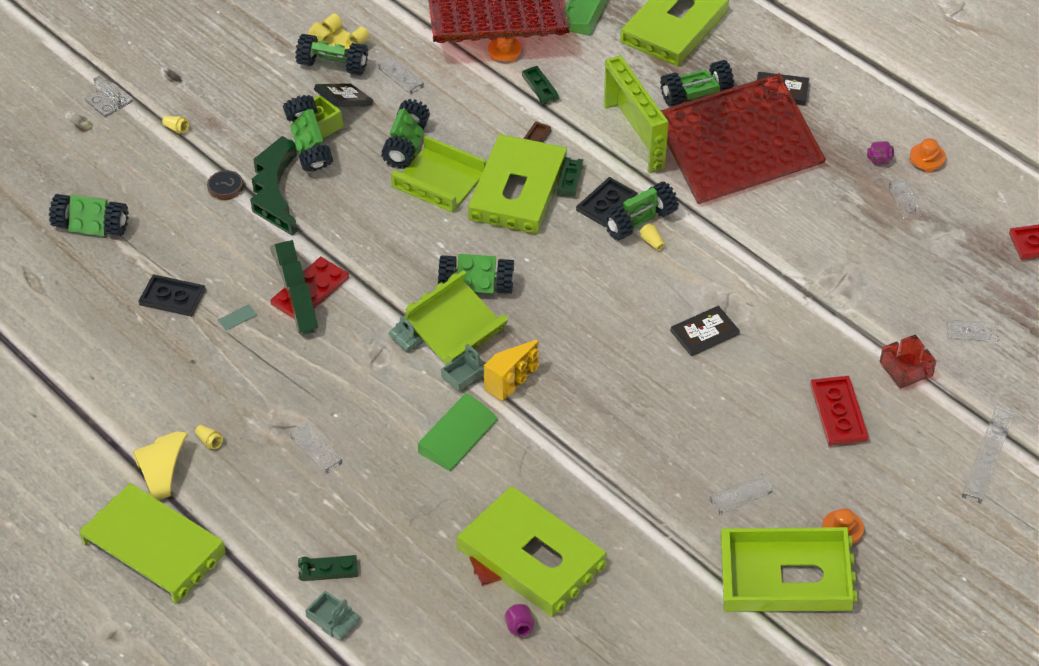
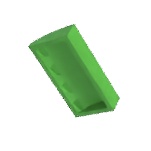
M569 0L557 25L574 33L591 35L608 0Z
M465 393L419 441L418 453L451 472L498 421V418L485 405Z

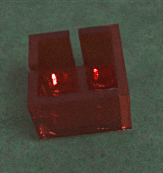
M915 334L902 339L900 345L896 341L883 346L879 362L901 389L932 377L937 361L928 349H925V345Z

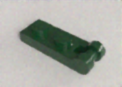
M538 66L522 70V77L537 95L542 105L548 104L549 101L559 100L557 91Z
M570 157L565 158L557 195L575 197L584 159L572 160Z
M357 555L312 559L301 557L298 559V567L300 568L298 578L301 581L358 577Z

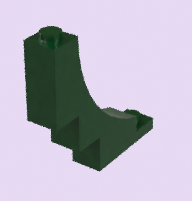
M281 136L253 159L255 172L258 174L252 178L253 192L257 194L250 199L253 213L293 236L297 232L296 219L290 215L289 205L280 194L279 183L284 170L297 156L296 144L292 140Z
M290 240L270 246V251L274 255L275 263L282 276L297 331L303 332V335L314 333V329L318 328L308 283H305L301 262H298L294 242Z

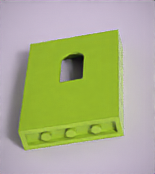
M648 0L621 29L620 43L678 67L728 12L729 0H693L694 5L681 19L668 14L679 0Z
M499 134L468 205V220L538 234L561 177L564 161L567 157V147ZM510 174L527 177L522 192L516 199H507L503 196V191Z
M510 486L457 536L458 550L551 617L557 612H561L565 608L566 603L571 598L574 599L579 594L580 589L584 585H588L598 571H603L607 565V552L513 486ZM536 537L562 556L563 561L559 566L550 568L528 554L523 548Z
M847 527L721 528L724 612L852 611L853 602H857V590H853L852 585L855 584L856 577L855 571H851V566H854V555L849 551V548H852V536H848ZM781 566H817L823 571L824 576L820 581L813 583H782Z

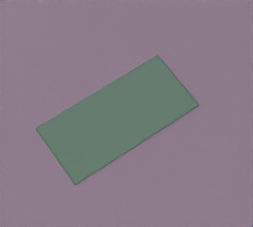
M248 304L218 319V321L225 330H228L257 314Z

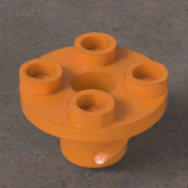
M507 31L498 33L497 38L493 39L488 45V53L493 61L513 63L522 52L521 43Z
M927 138L922 143L912 147L909 161L925 172L931 173L944 165L946 154L935 139Z
M842 508L832 511L825 516L822 523V528L847 527L848 536H852V545L862 539L864 524L860 517L850 509Z

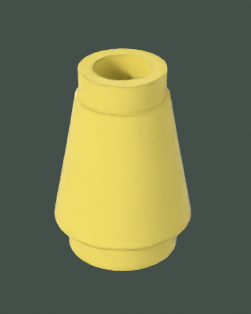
M165 116L162 120L164 126L179 134L187 132L189 128V121L185 117Z
M649 223L640 230L641 238L657 251L665 246L655 225Z
M199 425L195 429V434L208 449H218L222 445L223 437L219 431L204 425Z

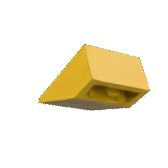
M533 340L496 353L484 365V391L501 401L511 396L520 384H523L532 372L538 369L539 341Z

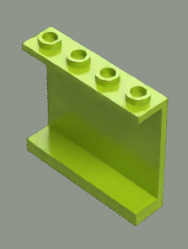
M425 135L423 137L424 148L414 158L410 166L406 167L402 173L396 170L391 173L392 187L453 213L478 184L485 168L486 160Z
M464 270L459 274L454 273L446 283L438 284L434 291L425 293L418 302L410 303L405 309L404 317L414 326L416 333L445 365L461 356L462 353L466 354L465 345L469 344L473 349H476L503 330L508 322V318L504 314L497 318L464 282L466 274Z

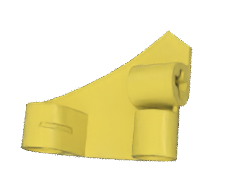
M335 13L331 14L321 23L319 21L316 22L308 31L309 35L317 36L318 42L324 41L332 46L340 44L345 46L347 50L350 49L351 43L363 44L370 38L368 31L364 27H359L351 34L341 28V18Z
M176 431L159 437L153 444L133 450L138 468H141L149 495L157 500L171 496L170 492L172 490V478L176 460L188 436L185 432Z

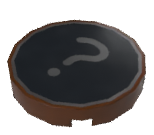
M224 170L216 172L207 181L208 192L211 196L214 195L220 200L235 198L243 190V179L234 171Z

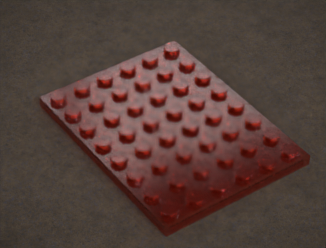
M428 0L433 42L445 43L446 41L462 42L463 40L479 41L480 39L495 40L504 37L512 39L519 36L529 38L535 35L545 37L550 34L562 36L570 33L562 0Z
M780 73L660 110L668 120L667 145L697 204L820 165L826 161Z

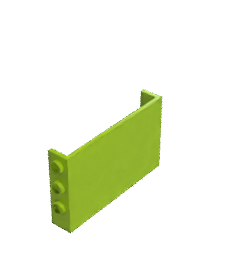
M621 55L606 59L603 107L606 109L618 105L649 150L648 173L665 169L668 120Z
M129 483L117 496H114L79 531L83 545L86 546L91 541L171 593L174 604L185 598L189 590L195 584H198L209 570H212L226 553L223 540L132 483Z

